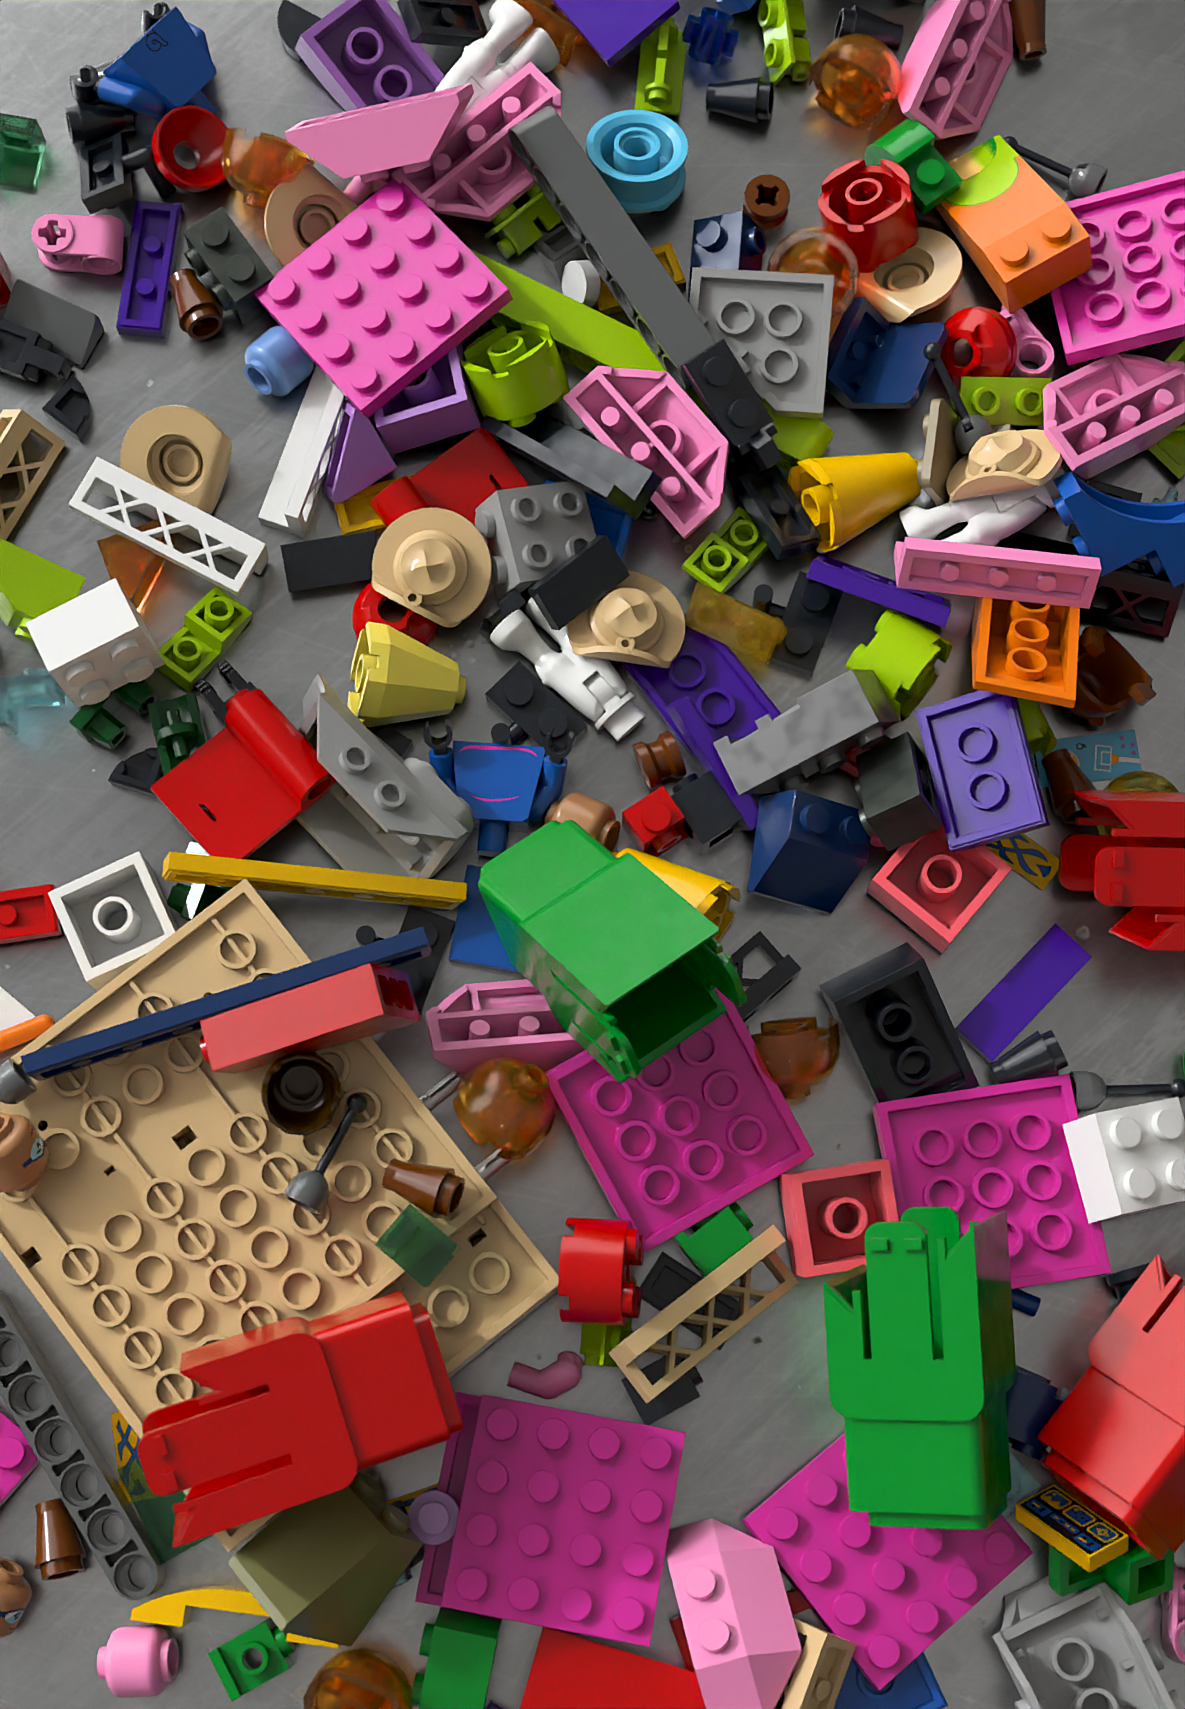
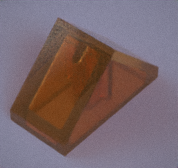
M157 519L137 526L135 529L144 532L162 526L160 520ZM175 533L170 534L172 545H174L177 539ZM119 534L98 540L97 543L110 579L116 578L140 613L166 559ZM165 536L155 538L167 545Z

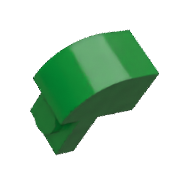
M907 119L869 145L865 150L864 159L866 166L881 165L880 159L890 160L900 165L910 178L914 204L925 214L959 190L962 179L934 148L935 136L921 123Z
M1128 1539L1127 1552L1089 1573L1049 1544V1586L1059 1597L1105 1581L1130 1606L1173 1590L1174 1552L1169 1549L1163 1558L1158 1560Z

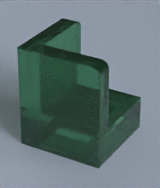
M0 113V185L33 190L35 188L46 146V139L37 119Z
M411 1204L406 1207L374 1244L423 1287L430 1286L461 1250L456 1243Z

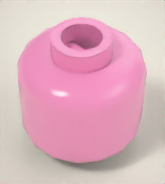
M158 1625L122 1626L112 1632L107 1646L100 1647L97 1656L99 1678L106 1679L110 1691L120 1698L154 1697L160 1695L166 1689L168 1682L175 1681L179 1668V1650L176 1639L169 1638L166 1630Z

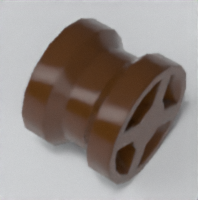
M766 174L753 178L746 186L742 211L763 229L764 233H772L779 230L786 221L788 205L790 203V190L787 184L777 176ZM760 198H772L773 200L771 202L762 201Z
M670 731L660 733L657 740L649 744L641 741L632 745L637 764L649 789L659 787L662 780L670 776L678 779L687 775L682 755Z

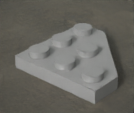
M692 267L690 306L715 342L724 338L764 404L775 416L823 419L834 275Z

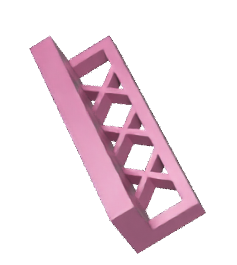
M905 537L904 542L896 541L893 553L897 588L1090 609L1102 570L1100 558L913 537Z

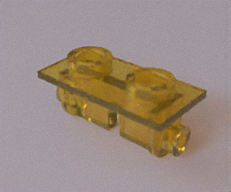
M700 582L696 583L685 617L686 626L766 664L770 662L776 643L781 644L788 631V627L783 625L781 618L770 616Z

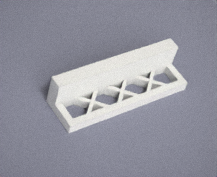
M317 365L258 516L262 525L305 538L322 493L345 400L349 401Z
M96 457L68 504L71 510L238 597L252 573L255 572L260 575L269 560L265 543L99 457ZM93 489H96L117 500L119 505L98 510L85 502ZM136 510L161 523L162 527L141 532L131 526L128 512ZM122 514L125 523L114 518V516ZM178 532L202 544L204 549L183 554L173 548L170 534ZM165 536L167 545L155 538ZM221 554L242 565L234 580L216 571L212 556ZM207 558L209 567L197 560Z

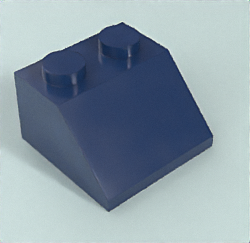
M797 789L760 797L747 892L819 913L831 914L868 862L871 837L865 831L859 818L858 811L860 809Z

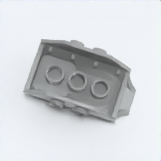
M320 672L317 673L302 700L303 723L299 731L317 750L318 762L336 779V782L328 792L295 819L344 870L431 879L458 852L473 832L474 821L471 807L463 798L456 796L439 778L431 764L416 758H407L404 761L390 746L368 730L339 698Z
M1046 1576L1004 1597L1005 1613L1002 1627L992 1637L1022 1698L1015 1702L1016 1709H1185V1705L1174 1689L1168 1692L1158 1671L1164 1669V1664L1155 1645L1149 1638L1142 1640L1139 1632L1105 1582L1059 1597L1049 1586V1576Z

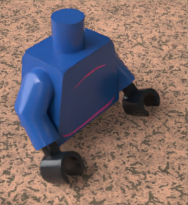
M158 2L154 5L153 14L147 10L142 12L141 28L144 34L103 71L105 77L100 80L97 70L91 65H85L79 70L82 82L77 80L71 81L73 96L80 102L90 103L99 97L101 100L136 111L158 122L171 110L180 106L192 105L202 107L213 114L218 112L200 91L217 74L216 67L211 59L205 32L186 21L176 6L170 10L169 6L164 2Z
M446 719L447 734L444 737L435 738L429 732V721H427L424 725L423 738L428 747L432 748L429 751L430 764L456 796L463 798L471 807L474 829L479 830L478 854L496 857L506 851L508 832H529L531 822L542 820L550 806L561 796L568 760L565 756L570 753L576 741L573 731H570L567 746L559 747L553 742L552 734L554 727H551L543 740V747L453 741L452 750V748L447 747L450 745L453 737L452 723Z

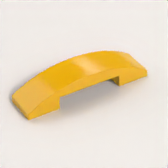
M224 1585L189 1588L155 1598L133 1608L130 1620L183 1627L191 1623L193 1606L270 1616L246 1587ZM287 1633V1642L339 1648L341 1646L335 1643Z

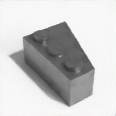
M852 669L797 698V705L772 720L770 715L767 714L755 720L758 729L742 739H729L728 736H725L714 742L713 744L738 795L777 793L794 789L802 790L809 784L806 778L819 770L821 773H827L846 763V753L858 746L863 750L884 740L887 737L884 730L896 724L899 720L874 671Z

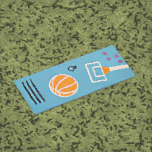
M1135 729L1059 738L1055 748L1051 751L1063 748L1068 749L1072 759L1091 782L1143 776ZM1038 751L1032 757L1040 788L1049 787L1045 769L1041 763L1043 756Z

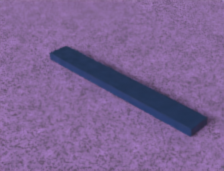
M424 927L413 929L22 1055L20 1057L25 1074L40 1082L201 1030V1020L369 963L393 968L430 956L432 950Z

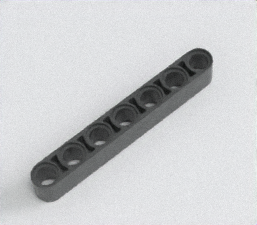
M546 106L509 128L508 136L516 154L659 363L684 391L692 388V385L681 369V365L716 342L561 117L551 106Z
M0 1290V1347L2 1343L10 1338L14 1339L19 1347V1357L13 1365L6 1367L0 1361L1 1397L116 1592L128 1600H140L156 1593L164 1585L167 1578V1566L164 1558L10 1298ZM38 1382L44 1388L45 1401L38 1410L33 1411L26 1405L24 1393L31 1383ZM58 1426L66 1427L71 1435L69 1450L62 1455L55 1453L50 1445V1436ZM84 1470L91 1471L98 1481V1489L91 1499L81 1497L76 1489L77 1477ZM110 1514L118 1516L124 1524V1535L117 1544L108 1542L102 1533V1524ZM134 1560L144 1561L151 1570V1580L145 1589L135 1587L129 1580L128 1569Z

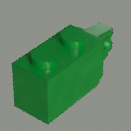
M440 1607L435 1624L425 1623L419 1655L427 1656L428 1661L425 1674L417 1672L415 1674L409 1705L417 1706L418 1709H485L502 1619Z

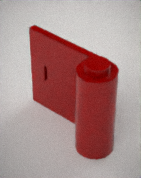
M478 428L412 477L404 476L387 486L374 497L369 505L386 527L400 516L421 508L450 510L463 516L475 526V509L496 490L527 487L529 484L493 436L483 428Z
M243 689L237 692L226 705L228 710L225 716L226 727L150 787L156 797L209 856L246 859L319 800L336 782V779L318 762L317 750L261 689H254L252 691Z

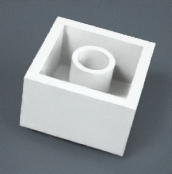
M116 578L26 623L48 672L77 708L85 704L99 703L106 699L111 691L129 682L142 681L148 678L154 672V669L165 664L142 616Z
M140 851L48 892L86 982L97 991L179 929L169 906H167V901L152 867Z
M1178 1097L1098 1112L1062 1125L1089 1223L1185 1202V1120Z

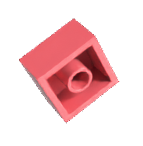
M940 813L942 827L921 836L916 841L900 846L872 879L866 892L943 953L1001 884L1012 867L984 845L959 853H952L949 850Z
M889 1159L846 1163L782 1173L778 1176L793 1275L812 1277L849 1271L861 1264L866 1265V1230L877 1222L899 1221Z

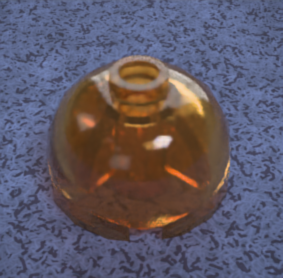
M854 33L835 39L818 55L810 67L808 82L810 87L814 81L815 87L819 91L815 100L833 119L853 128H857L861 122L873 123L869 128L871 129L877 128L894 109L902 88L903 75L899 61L887 45L872 36Z
M228 128L225 132L221 151L223 176L234 190L244 194L243 203L248 206L265 210L268 199L277 185L294 181L304 166L309 164L314 166L315 159L289 143L286 139L260 132L259 137H253V140L245 139L247 129Z
M810 226L794 230L777 244L769 257L767 267L768 272L834 275L831 318L837 314L839 316L846 311L857 294L860 270L856 253L845 238L829 228Z
M796 1017L761 1022L762 1032L751 1035L756 1044L753 1048L761 1071L774 1084L778 1085L782 1095L787 1099L810 1095V1086L824 1082L835 1070L840 1057L838 1021L834 1018H828V1027L817 1026L816 1017ZM752 1063V1066H753L754 1071L756 1072V1074H757V1075L759 1076V1078L761 1079L758 1070L756 1069V1067H755L754 1064Z
M501 1055L479 1063L455 1087V1089L459 1088V1094L453 1099V1107L461 1125L471 1138L482 1147L489 1141L494 1146L502 1149L496 1156L507 1160H521L539 1147L550 1133L557 1112L556 1101L548 1087L549 1081L544 1071L534 1064L512 1056Z
M363 1647L348 1649L327 1660L318 1670L303 1697L304 1709H412V1690L405 1672L393 1659L372 1649Z

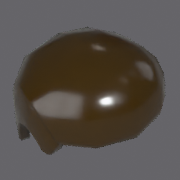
M293 1051L275 1060L266 1072L261 1088V1100L269 1121L285 1134L307 1136L326 1128L332 1122L333 1115L341 1099V1082L338 1080V1074L334 1066L319 1054L313 1052Z

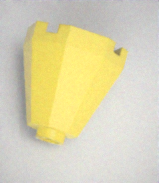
M368 621L365 625L366 629L360 631L350 679L355 680V692L349 691L347 705L365 727L445 715L453 710L455 703H462L466 690V677L460 675L457 662L386 624Z

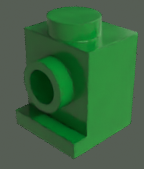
M734 1202L719 1214L716 1211L690 1226L695 1233L689 1238L682 1231L673 1237V1241L698 1273L705 1278L754 1239L748 1232L754 1225L742 1208Z
M271 1618L208 1653L231 1702L294 1665L290 1656L296 1652L294 1643L286 1641L287 1633L282 1632L278 1626L275 1627ZM249 1648H256L262 1653L263 1662L260 1667L253 1668L246 1663L245 1653Z

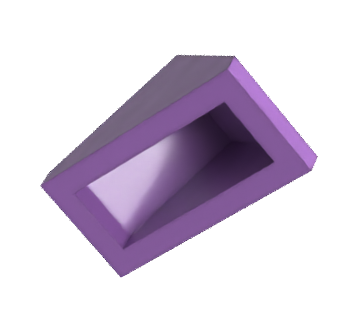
M345 400L322 488V492L332 502L337 503L344 502L397 468L368 417H364L361 411L347 400Z

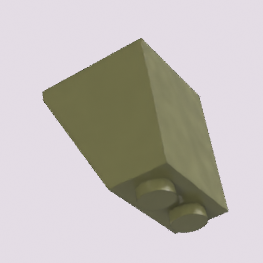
M358 1472L352 1482L344 1489L288 1508L237 1551L227 1563L282 1632L351 1647L423 1545L422 1541L409 1528L412 1523L410 1518L397 1507L388 1504L380 1496L383 1492L382 1487L368 1475Z

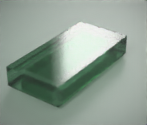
M140 1458L117 1470L162 1563L175 1558L212 1537L210 1535L173 1548L174 1523L177 1515L174 1513L173 1504L184 1501L185 1493L180 1491L168 1496L154 1494L148 1487Z

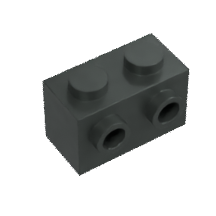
M222 207L183 232L189 250L184 253L187 261L199 277L205 274L213 286L210 287V290L225 312L231 309L243 326L266 312L254 293L270 283L274 276Z
M905 732L855 756L858 777L854 778L853 782L864 807L858 813L861 823L870 837L877 835L885 848L891 851L906 843L916 841L921 836L942 827L928 760L909 732Z

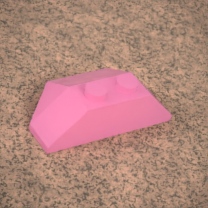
M937 0L928 9L893 83V87L902 113L910 120H915L924 125L935 136V140L979 131L1013 57L1012 19L1008 2L1011 0Z
M529 62L460 118L445 148L430 159L431 166L411 173H404L401 166L391 174L392 179L394 178L399 184L403 181L435 213L490 222L536 184L516 154L508 136V129L546 106H551L561 117V91L532 62Z
M472 83L305 120L285 131V135L289 143L343 179L360 175L362 182H369L387 176V169L400 166L403 167L404 173H411L431 166L430 159L445 148L472 98L474 90Z
M1116 353L1105 356L1047 384L1043 389L1044 434L1055 449L1061 453L1062 458L1072 472L1085 480L1154 446L1185 422V362L1170 360L1166 363L1151 357Z
M598 365L563 397L602 444L645 466L662 478L661 483L650 500L684 539L690 536L721 508L730 443L668 372Z
M527 979L465 984L446 997L437 1007L434 1006L428 1010L425 1016L433 1058L479 1086L543 1080L541 1077L543 1073L585 1051L559 1024L551 1012L545 996Z
M713 1518L669 1530L666 1545L668 1566L706 1709H774L803 1653L774 1548Z

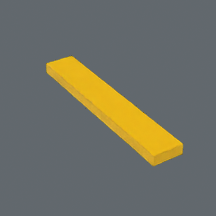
M179 852L168 853L163 861L162 878H165L166 881L234 887L246 878L255 890L453 910L466 900L467 883Z

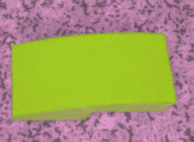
M738 507L716 533L712 531L684 562L682 569L720 597L753 566L769 546L749 514L741 507Z
M215 586L185 614L184 626L159 649L165 664L156 669L190 692L194 688L193 684L201 678L203 679L235 642L251 620L252 612Z

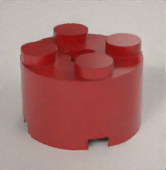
M865 159L849 162L831 172L821 185L822 193L820 199L818 198V207L827 247L836 259L853 265L854 269L861 273L875 271L880 264L898 257L907 249L913 247L918 241V222L910 178L900 165L890 160L880 159L881 165L867 166Z
M568 1217L565 1225L574 1232L573 1236H562L559 1258L558 1296H569V1310L559 1309L561 1321L566 1323L626 1326L628 1318H639L641 1287L635 1285L633 1277L634 1266L643 1265L644 1235H639V1230L633 1229L632 1221Z

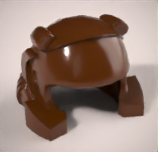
M1092 625L1083 630L1078 642L1076 701L1074 708H1069L1074 714L1084 719H1089V723L1092 726H1102L1106 716H1114L1132 699L1142 707L1154 698L1157 693L1152 689L1153 679L1105 628Z

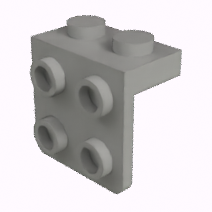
M568 481L496 490L475 509V527L484 537L490 551L492 560L491 584L495 585L498 599L504 598L511 590L514 591L515 589L520 594L596 538L585 492Z

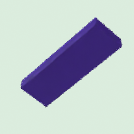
M136 200L116 324L119 334L165 339L172 293L170 278L175 273L184 215L182 205Z
M691 697L679 698L666 706V711L705 773L711 771L743 817L741 830H753L756 828L759 806L751 794L738 795L713 744L717 739Z
M1055 923L955 1028L956 1033L989 1064L992 1063L1092 956Z

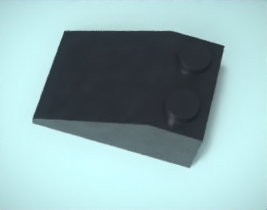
M908 942L819 985L837 1027L876 1103L972 1089L980 1086L926 962Z

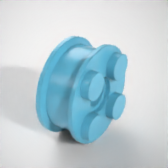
M624 110L602 118L591 128L586 140L587 156L626 212L646 213L663 211L680 196L686 182L684 163L688 155V141L683 130L674 121L652 111Z

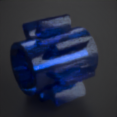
M703 7L699 17L689 14L682 33V41L690 44L687 54L700 62L710 65H718L722 55L732 58L739 40V31L731 29L734 18L721 10L711 7Z

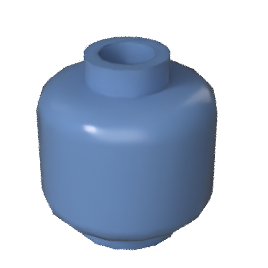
M282 326L268 329L249 345L245 352V375L251 385L265 395L272 394L281 397L289 394L306 380L314 369V362Z

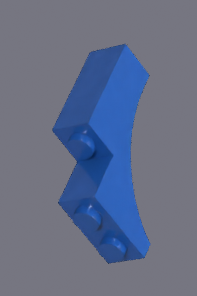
M1072 471L1053 479L1061 496L1052 501L1065 527L1074 523L1080 534L1074 537L1072 542L1079 556L1100 558L1102 569L1100 575L1102 577L1145 555L1155 575L1157 576L1165 572L1173 588L1185 582V500L1167 503H1142L1120 499L1096 490L1082 481Z

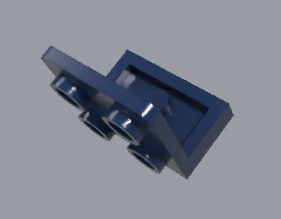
M865 297L850 298L829 343L825 389L845 408H912L922 396L934 368L933 362L927 360L924 356V347L930 342H937L943 349L949 335V329L941 322L890 324Z

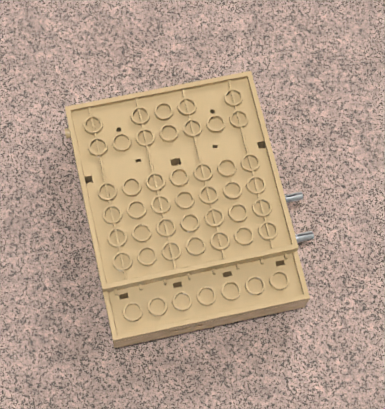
M245 878L16 1053L11 1059L15 1060L23 1068L20 1057L22 1055L302 966L312 961ZM202 1029L40 1082L30 1077L37 1088L33 1094L24 1101L14 1105L0 1102V1113L8 1115L19 1114L26 1117L47 1144L50 1153L47 1166L43 1170V1176L34 1187L21 1192L17 1190L0 1192V1250L140 1439L143 1436V1420L150 1412L213 1391L205 1386L200 1387L199 1383L180 1374L181 1356L184 1352L285 1318L301 1317L311 1321L400 1291L409 1306L421 1302L428 1311L446 1371L450 1378L558 1291V1274L486 1184L487 1180L519 1156L518 1149L513 1143L508 1141L474 1168L430 1113L464 1086L462 1078L456 1072H452L419 1098L371 1036L313 1052L319 1054L334 1066L338 1074V1080L341 1082V1099L333 1115L332 1122L326 1128L307 1136L285 1134L268 1119L261 1100V1088L265 1074L272 1064L236 1074L213 1072L201 1052L200 1039L203 1036ZM353 1093H361L367 1098V1108L362 1113L356 1115L324 1173V1177L329 1185V1198L321 1214L317 1215L291 1202L283 1196V1193L294 1176L304 1171L315 1170L348 1110V1097ZM395 1158L404 1162L454 1168L455 1175L465 1179V1186L461 1201L453 1216L448 1218L440 1215L438 1218H433L393 1191L383 1188V1176L390 1161ZM189 1488V1489H186V1490H183V1492L185 1493V1495L188 1494L190 1488ZM287 1509L215 1533V1535L228 1552L236 1550L251 1540Z

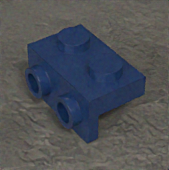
M744 211L694 220L688 303L690 300L692 267L761 271L762 254L765 253L767 247L766 236L763 229Z

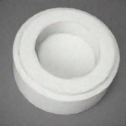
M590 260L568 262L562 274L563 295L588 307H592L600 295V275Z

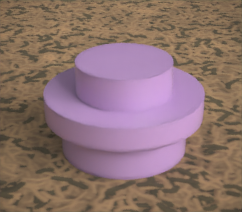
M425 1492L418 1496L409 1508L408 1517L412 1522L409 1528L425 1544H442L455 1534L459 1507L455 1500L444 1492Z

